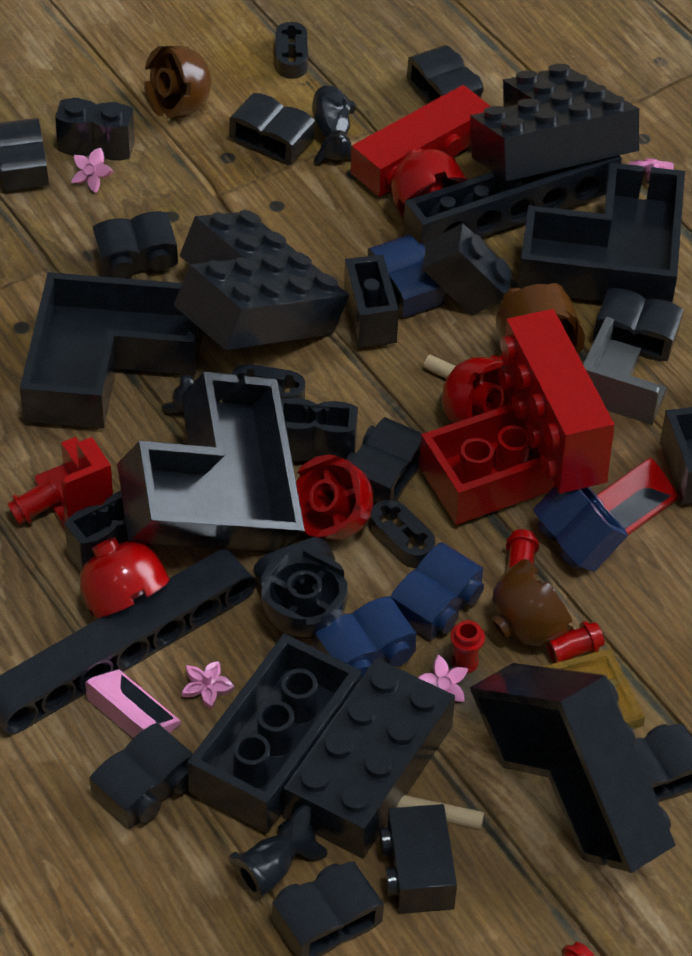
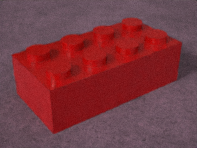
M549 309L507 318L505 336L500 339L503 366L498 368L499 382L504 391L508 390L512 397L515 416L517 419H523L526 425L527 438L531 448H537L541 455L544 475L547 479L552 478L559 494L607 483L615 424L555 310Z
M512 404L421 434L419 468L455 525L548 493L555 486L552 478L547 479L544 475L541 455L537 448H531L527 438L526 425L523 419H517Z

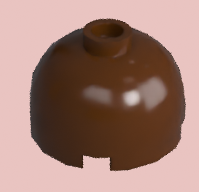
M158 46L150 53L145 65V70L151 69L150 81H144L148 103L157 115L163 116L165 114L166 118H181L192 115L204 106L210 93L212 77L206 62L200 54L187 46Z
M522 559L498 579L493 589L492 604L497 615L491 618L498 632L506 640L513 636L522 645L535 648L549 646L550 641L574 630V627L569 625L572 622V618L548 581L544 584L540 580L536 581L532 575L539 570L527 559Z

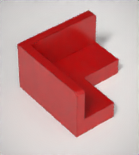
M73 437L61 442L63 464L37 474L34 477L36 486L45 482L50 477L60 492L63 501L54 504L50 508L64 530L65 522L71 515L86 507L102 505L107 498L113 495L111 464L93 437L80 442L77 437Z

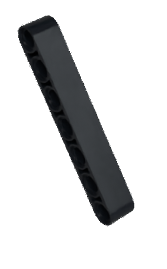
M219 550L169 578L170 580L167 584L147 597L143 593L133 599V605L97 619L0 675V727L9 735L24 731L85 695V682L90 678L118 669L124 672L239 605L254 591L256 579L229 550Z

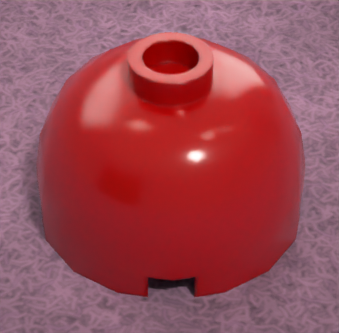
M416 148L407 152L403 156V161L396 167L391 179V194L399 214L404 218L406 200L466 181L467 178L456 160L446 152Z
M472 357L457 364L450 372L442 389V406L451 424L512 404V397L509 391H504L499 382L498 368L503 366L502 360L488 357Z
M331 454L314 457L301 466L297 472L300 474V477L296 481L304 532L311 537H322L325 541L333 542L347 539L360 531L369 520L374 506L373 488L367 475L351 461Z
M116 537L92 548L95 556L83 566L80 573V590L91 616L100 618L133 605V599L139 597L144 592L147 597L165 586L170 579L153 550L143 543L127 541L118 544Z

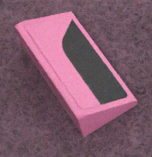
M119 669L92 677L85 682L87 700L132 738L154 723H159L169 733L181 725V720Z

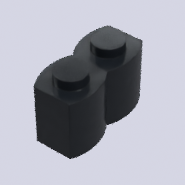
M443 45L408 57L407 79L413 89L421 97H424L427 103L462 85H465L481 98L484 91L481 78L465 67L461 55L456 53L451 47Z
M252 93L229 118V137L234 142L244 148L261 151L268 158L282 164L291 165L314 140L315 120L310 115L294 107H284L275 98L262 93Z
M81 98L60 100L55 116L58 151L71 156H89L92 151L101 148L104 159L117 161L130 159L135 143L132 107L117 102L96 104Z
M39 118L0 122V180H3L5 191L49 185Z
M147 212L137 215L132 219H109L92 226L94 245L103 277L126 278L139 271H163L179 263L177 243L167 212Z
M610 288L606 293L596 319L593 340L595 341L605 318H613L612 340L641 348V357L656 361H667L675 343L684 310L666 300L645 299L641 295L626 289Z
M301 398L281 399L292 461H306L328 454L347 459L351 452H356L357 406L339 401L316 404Z
M384 417L376 427L371 425L363 438L362 447L357 453L351 452L346 459L367 475L373 488V501L377 503L383 500L397 501L408 481L419 470L420 443L423 432L387 417Z
M121 491L111 495L102 505L81 509L66 520L65 533L68 556L80 572L84 564L95 556L92 548L99 543L116 537L118 544L128 541ZM143 543V544H145L147 547H149V546L152 545V544H150V543Z
M154 723L134 737L124 750L112 755L89 777L91 794L127 828H132L140 822L146 823L158 813L163 800L175 793L181 794L189 788L187 762L193 753L159 723Z
M662 724L650 730L645 738H636L635 747L642 764L647 767L653 777L654 786L652 788L658 803L665 798H675L692 792V736L684 724L671 726Z
M354 861L341 865L335 863L325 867L317 875L314 882L302 885L291 884L282 889L272 902L271 920L295 956H323L336 948L340 943L353 940L378 926L383 919L384 903Z

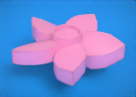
M101 148L92 151L88 158L82 155H74L75 164L82 170L75 174L71 183L82 184L87 181L89 188L95 193L98 192L100 186L99 177L107 178L114 173L109 166L103 164L104 154Z
M657 159L629 162V165L644 166L646 181H649L651 167L674 168V163L658 161Z
M437 654L433 663L434 674L424 673L418 676V678L454 694L455 701L465 702L463 691L456 683H459L465 677L468 668L455 667L448 671L447 662Z
M219 661L208 664L204 672L198 667L186 665L187 676L193 682L185 686L181 697H194L201 694L202 703L212 710L217 695H226L234 691L235 686L228 678L220 676L221 668Z

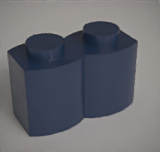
M411 235L368 248V256L384 255L399 309L398 316L401 318L444 303L445 290L422 270L426 248L422 243L418 244Z
M554 486L533 509L540 520L537 524L539 529L551 540L558 541L562 547L560 555L570 566L577 570L582 567L595 572L628 537L624 527L605 508L600 498L590 487L559 494L556 486Z
M440 542L429 551L418 567L398 584L390 597L413 630L431 641L440 632L448 633L458 619V611L467 604L469 606L474 605L480 598L484 590V584L482 583L483 567L445 543Z
M387 596L370 601L353 613L343 614L329 626L317 631L314 636V648L361 670L362 678L376 658L394 667L406 663L412 654L416 652V632L393 599Z

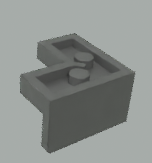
M606 317L583 365L608 411L653 425L665 398L667 387L632 376L640 358L641 348L612 340L614 319Z

